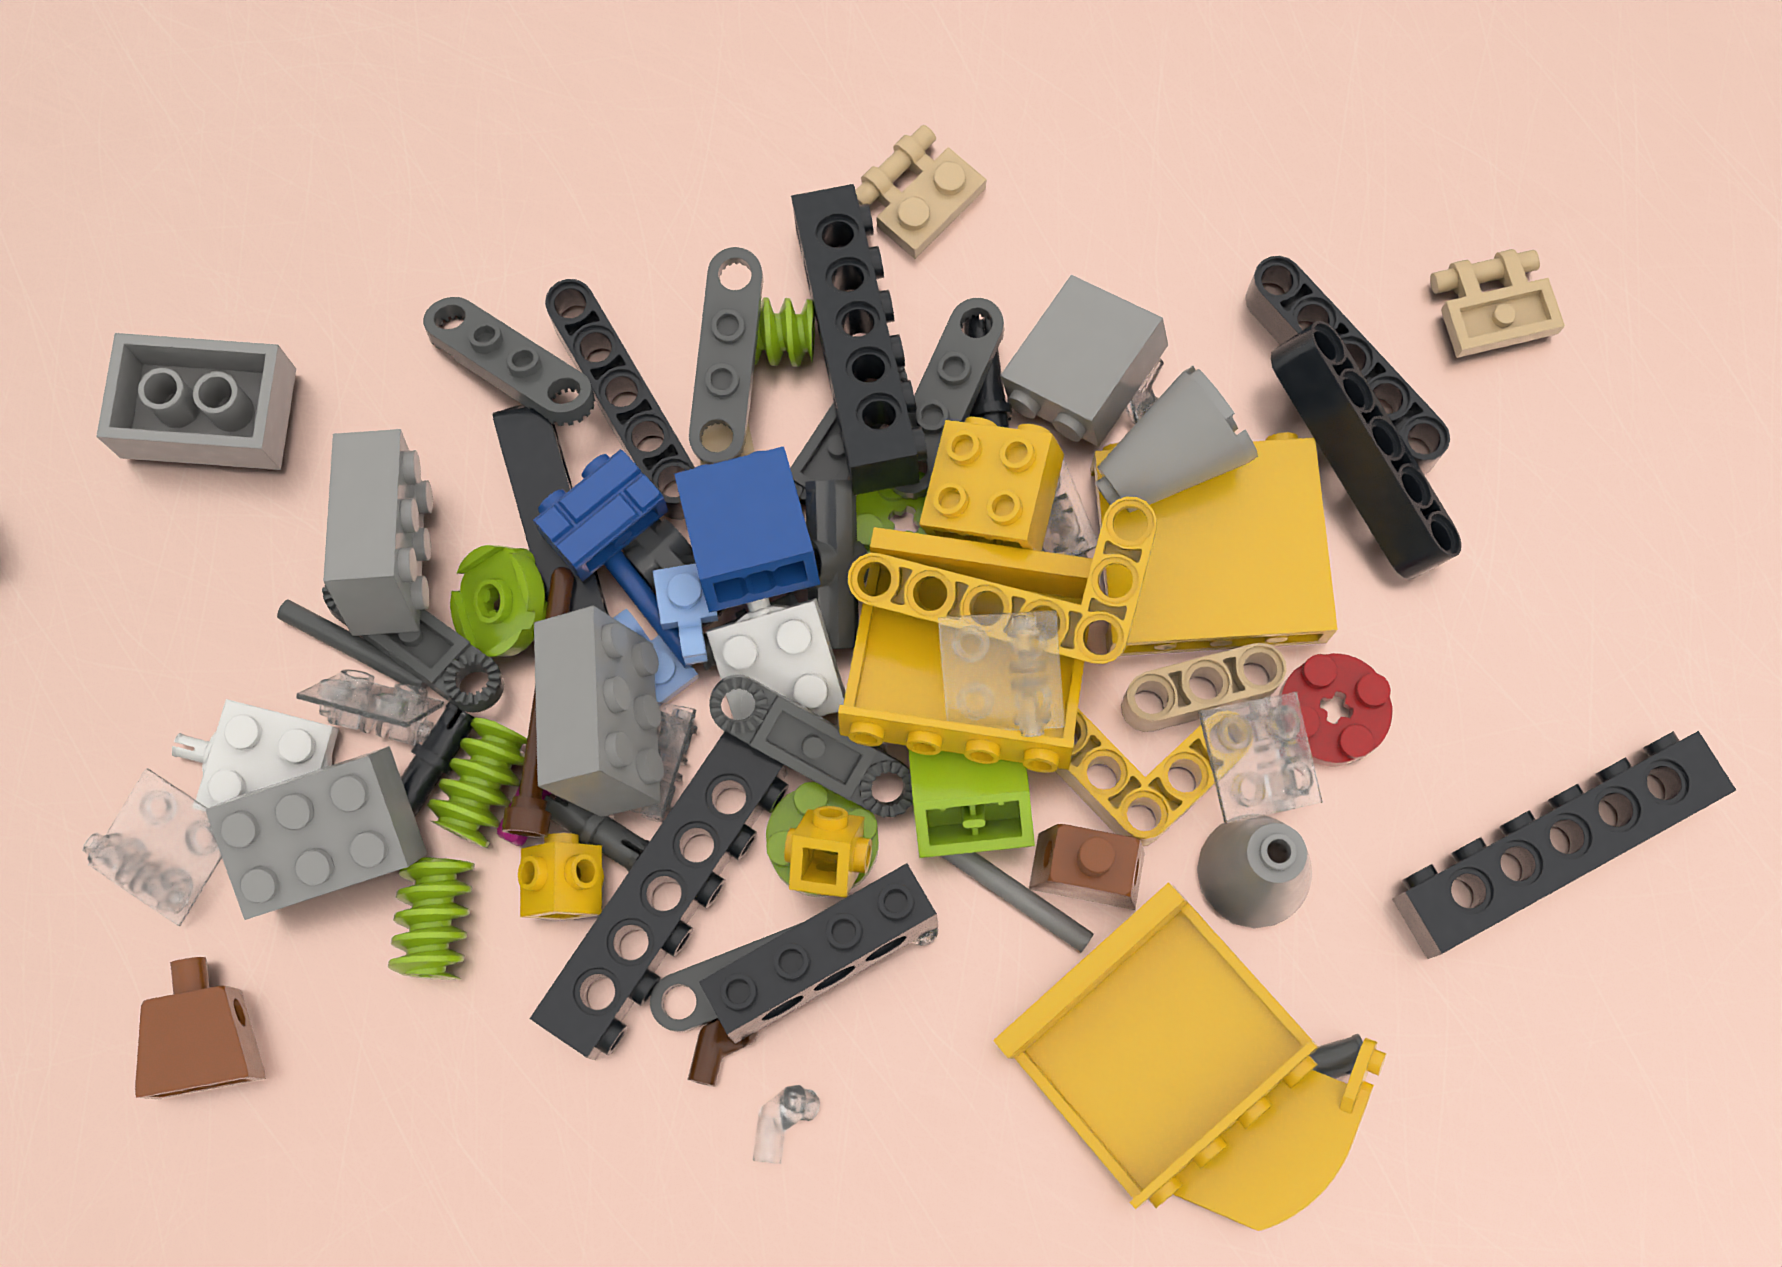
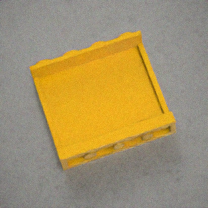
M1284 432L1270 435L1265 441H1253L1258 457L1250 463L1150 504L1157 519V531L1128 643L1120 656L1225 650L1254 643H1265L1272 646L1327 643L1338 630L1316 441L1314 438L1298 439L1296 433ZM1118 443L1106 445L1102 451H1095L1090 467L1091 476H1095V482L1102 478L1097 467ZM1096 487L1099 527L1101 530L1104 515L1110 505ZM1126 509L1122 510L1114 520L1115 533L1120 538L1129 541L1139 539L1145 533L1148 525L1146 516L1140 510H1135L1131 513ZM1113 564L1103 570L1105 593L1107 596L1119 598L1130 591L1133 577L1127 567ZM1108 622L1109 627L1105 638L1107 653H1110L1117 644L1118 634L1116 628Z
M877 527L873 528L870 544V553H880L1079 605L1082 603L1093 561L1092 558ZM877 563L869 568L866 589L874 596L882 595L891 584V574L885 565ZM932 577L926 579L921 584L918 597L926 609L933 611L939 609L945 603L947 589L941 579ZM988 591L977 597L973 611L975 617L981 623L992 625L1001 618L1004 605L1002 599L996 593ZM863 603L844 704L839 705L838 710L839 733L841 736H847L851 741L864 746H879L883 742L906 745L909 750L923 755H936L941 751L964 754L967 759L982 764H993L999 760L1023 763V766L1027 769L1042 773L1054 772L1057 769L1069 770L1074 746V733L1084 661ZM1041 606L1032 612L1029 618V627L1036 637L1048 640L1058 633L1061 620L1059 614L1053 608ZM1089 626L1085 632L1086 645L1088 640Z
M1169 882L993 1040L1008 1059H1016L1133 1198L1129 1203L1135 1209L1144 1205L1148 1200L1155 1209L1162 1205L1183 1186L1176 1175L1192 1161L1202 1169L1227 1146V1143L1220 1136L1236 1121H1239L1245 1129L1255 1122L1272 1106V1103L1265 1096L1282 1080L1290 1088L1294 1087L1318 1065L1310 1055L1319 1048L1175 886Z

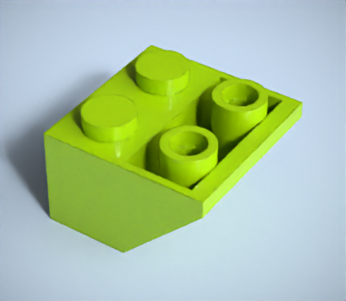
M908 749L919 858L1035 846L1027 768L1023 766V763L999 760L993 764H982L967 759L964 754L941 751L936 755H923Z

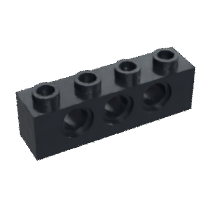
M908 863L699 981L725 1032L736 1044L939 927L937 913Z

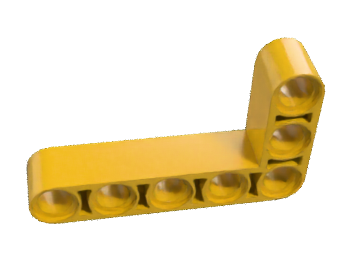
M1126 496L1116 500L1108 507L1103 518L1081 605L880 553H868L854 561L848 572V585L851 593L857 600L871 606L1090 663L1105 664L1119 657L1128 643L1157 531V519L1153 508L1146 501L1138 497ZM1128 508L1142 511L1148 520L1145 533L1139 539L1133 541L1120 538L1114 530L1116 516L1122 510ZM881 563L890 571L891 584L885 593L874 596L865 587L864 575L869 567ZM1113 564L1127 567L1133 577L1130 591L1119 598H1111L1105 595L1099 585L1102 571L1107 566ZM936 577L945 584L947 599L939 609L931 611L921 604L918 597L919 588L926 579ZM988 591L996 593L1002 599L1004 605L1001 618L992 625L981 623L975 617L973 611L977 597ZM1041 606L1053 608L1059 614L1061 620L1058 633L1048 640L1036 637L1029 627V618L1032 612ZM1098 620H1105L1111 623L1116 628L1118 634L1115 648L1107 654L1092 652L1085 642V632L1088 626Z
M1078 708L1075 726L1077 743L1073 746L1069 770L1057 769L1055 772L1115 834L1140 839L1142 846H1148L1163 835L1240 761L1250 748L1252 740L1251 729L1246 720L1237 713L1229 711L1216 712L1208 717L1145 777ZM1218 729L1228 732L1235 741V751L1224 754L1213 749L1209 742V732ZM1096 764L1108 766L1116 775V785L1110 789L1095 787L1088 779L1087 769ZM1175 767L1189 770L1195 777V790L1191 792L1176 790L1169 782V770ZM1133 805H1144L1151 809L1156 819L1155 828L1148 831L1134 828L1128 820V808Z

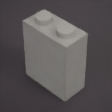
M1071 274L1000 375L1008 396V403L1012 405L1015 411L1027 418L1033 419L1037 415L1051 422L1060 434L1072 441L1078 442L1082 438L1099 447L1168 347L1163 317Z

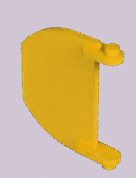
M1366 1037L1358 1053L1348 1083L1314 1070L1309 1072L1292 1088L1282 1080L1265 1096L1272 1103V1106L1246 1129L1239 1121H1236L1220 1136L1227 1143V1146L1202 1169L1192 1161L1176 1175L1183 1186L1173 1195L1256 1231L1272 1228L1294 1217L1312 1204L1329 1187L1343 1167L1354 1143L1374 1087L1373 1084L1365 1081L1368 1072L1377 1076L1380 1075L1387 1053L1377 1050L1378 1042Z

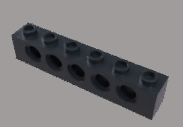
M854 184L791 195L796 233L810 297L815 307V320L854 495L920 483L918 461L928 459L922 427L911 428L908 414L916 413L915 397L911 380L900 381L898 368L905 367L904 351L900 335L890 336L887 323L895 322L894 310L889 289L879 291L877 279L884 278L879 246H868L866 236L874 235L869 204L859 205ZM859 333L866 334V335H864V336H858V337L852 336V335L859 334ZM868 378L878 379L874 382H862V380ZM877 424L889 425V427L885 429L871 428L872 426Z
M724 731L529 1019L586 1058L596 1060L601 1052L609 1056L617 1047L628 1028L627 1025L622 1023V1020L634 1002L642 1006L651 996L655 985L660 981L661 977L654 972L668 953L675 957L689 939L693 927L687 923L699 905L707 909L720 893L725 879L719 875L731 857L739 861L752 845L757 835V831L751 828L764 809L772 813L776 805L784 797L789 787V784L783 781L787 775L785 765ZM728 788H737L746 794L744 806L733 814H724L716 809L718 795ZM696 835H706L714 841L711 855L701 862H691L684 856V847L687 841ZM674 882L680 885L681 898L674 908L660 911L653 907L652 895L660 884ZM632 930L645 931L648 936L646 952L634 960L624 959L619 949L622 937ZM600 978L611 979L615 987L613 1001L603 1009H592L587 1001L589 986Z
M1672 731L1643 747L1649 758L1631 766L1625 757L1596 773L1601 784L1584 793L1579 784H1576L1550 798L1548 802L1553 810L1542 817L1535 819L1529 810L1501 825L1500 829L1505 837L1487 846L1482 837L1451 853L1456 861V864L1438 873L1434 865L1430 864L1403 879L1402 881L1407 891L1394 897L1392 900L1427 959L1447 952L1735 792V786L1701 733L1697 731L1679 740L1676 733ZM1649 774L1658 777L1665 787V797L1663 800L1655 797L1650 792L1647 786ZM1600 800L1610 803L1615 808L1618 815V822L1615 827L1607 824L1599 814ZM1552 826L1562 829L1568 835L1570 849L1567 854L1558 851L1552 845L1550 840ZM1503 853H1509L1519 860L1522 866V876L1519 881L1512 880L1504 874L1501 868ZM1455 879L1462 880L1471 887L1474 894L1471 908H1464L1454 900L1451 887Z

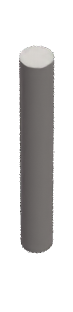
M976 852L942 856L1081 953L1093 937L1094 933Z

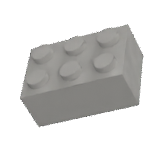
M115 333L96 437L119 458L281 470L296 367L278 344Z
M401 429L333 434L323 581L352 636L420 631V610L428 609L429 587L426 576H422V561H429L431 558V541L427 527H424V514L432 513V489L429 480H421V465L418 452L416 450H409Z
M594 605L534 622L538 787L598 816H608L661 803L660 781L664 775V767L658 753L657 727L661 722V711L655 692V674L658 671L659 664L653 643Z
M390 746L231 798L205 810L244 920L409 867L427 854Z

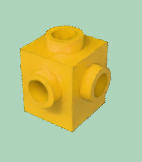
M822 806L814 810L808 809L797 828H790L786 837L784 859L785 862L790 863L789 890L846 898L859 873L866 874L870 865L872 840L863 838L865 817L848 815L845 809L836 806Z
M552 833L544 838V844L521 848V862L518 868L520 917L567 921L600 915L602 912V886L604 882L602 846L579 844V835Z

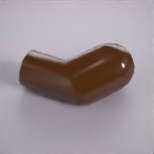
M718 1018L703 1026L698 1034L687 1080L716 1087L722 1058L752 1044L758 1036V1031L735 1044L725 1032Z

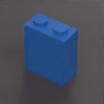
M784 446L766 451H756L746 456L714 464L700 465L694 469L674 473L697 572L709 613L820 585L813 547Z

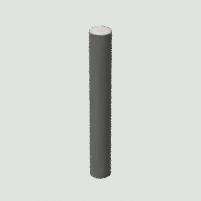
M289 599L285 600L280 606L277 613L279 620L420 694L428 687L362 637L352 636L350 631Z

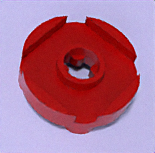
M1340 653L1313 655L1290 674L1280 690L1277 700L1279 724L1283 725L1284 732L1290 739L1289 744L1303 758L1315 764L1328 767L1347 765L1361 760L1375 750L1388 734L1393 715V706L1390 699L1391 688L1384 676L1376 673L1370 665L1356 657ZM1334 696L1342 699L1343 706L1349 710V716L1340 717L1336 724L1327 721L1328 711L1320 708L1321 700L1330 701Z

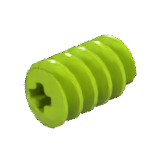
M763 297L760 307L755 365L758 364L763 350L766 351L771 366L779 365L784 351H787L791 365L794 367L801 365L806 352H809L813 363L815 344V307L813 300L806 299L801 313L795 314L791 298H785L779 313H774L769 297Z
M474 718L471 726L481 739L463 738L460 742L461 748L471 757L470 760L453 758L449 763L451 769L460 779L443 778L438 784L440 789L449 797V800L431 799L427 806L439 818L438 821L431 822L467 841L487 848L490 842L478 829L480 825L499 826L500 821L489 808L491 805L509 807L511 801L500 790L501 785L520 786L521 780L510 768L513 764L523 766L525 753L521 750V747L527 743V738L495 721L485 718Z
M422 857L409 867L399 870V875L415 885L401 888L396 894V898L399 901L412 906V908L394 914L393 921L409 929V932L394 935L391 938V945L406 952V955L390 959L388 961V968L404 976L416 978L461 979L446 972L447 966L464 962L465 955L449 949V943L467 938V932L452 926L451 923L452 919L468 916L470 909L455 903L454 897L472 892V886L457 880V873L473 870L475 863L456 859Z

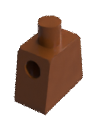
M1056 824L1038 834L1029 889L1135 910L1145 856L1141 840L1078 826Z
M191 957L170 962L173 995L146 999L141 1005L135 1080L136 1098L161 1099L266 1079L262 1059L240 989L229 986L209 987L206 957Z

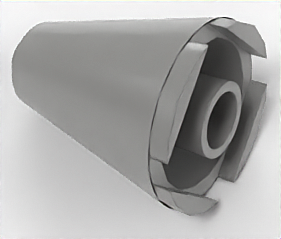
M1191 365L1176 378L1097 468L1102 478L1096 481L1095 485L1109 505L1126 496L1138 497L1150 505L1246 465L1257 458L1258 453L1246 429L1237 435L1235 434V431L1238 429L1232 417L1235 413L1218 389L1200 369L1195 370L1194 365ZM1128 508L1126 510L1131 513L1138 509Z
M1259 814L1240 815L1219 825L1209 835L1201 848L1197 866L1200 889L1206 900L1230 923L1253 929L1273 926L1291 917L1304 903L1312 881L1311 860L1302 836L1287 824L1275 818Z

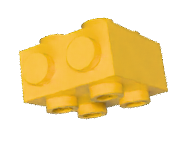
M968 417L965 419V422L945 420L919 525L927 535L1042 551L1065 454L1054 435L1046 428L1038 425L1020 424L1017 429L998 427L994 422L980 417Z

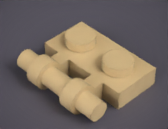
M921 125L911 136L903 135L893 145L894 153L879 167L872 166L860 178L862 184L855 190L859 205L868 203L870 206L877 199L886 207L877 216V227L914 259L986 189L987 179L949 147L935 160L930 158L925 151L937 138L934 132L926 125ZM909 168L918 177L901 192L893 185V182Z
M1515 249L1497 252L1494 259L1471 263L1466 259L1451 263L1447 270L1431 273L1430 284L1435 294L1453 290L1459 297L1446 301L1441 308L1456 358L1557 335L1565 327L1549 277L1528 282L1525 273L1537 271L1540 268V259L1536 250L1517 253ZM1499 280L1504 285V288L1482 293L1479 284Z

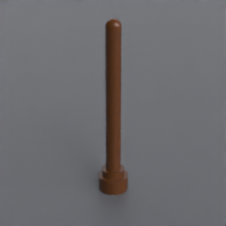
M558 567L551 575L545 619L569 613L574 575L567 567ZM534 689L519 796H514L511 806L505 807L502 832L525 837L545 838L549 834L551 813L546 811L547 801L542 799L543 789L538 787L536 691Z

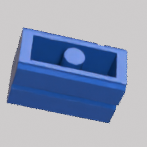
M621 449L611 457L607 454H602L593 459L581 474L583 480L567 493L563 489H559L550 494L538 507L540 515L533 519L542 537L582 582L668 512L665 498Z

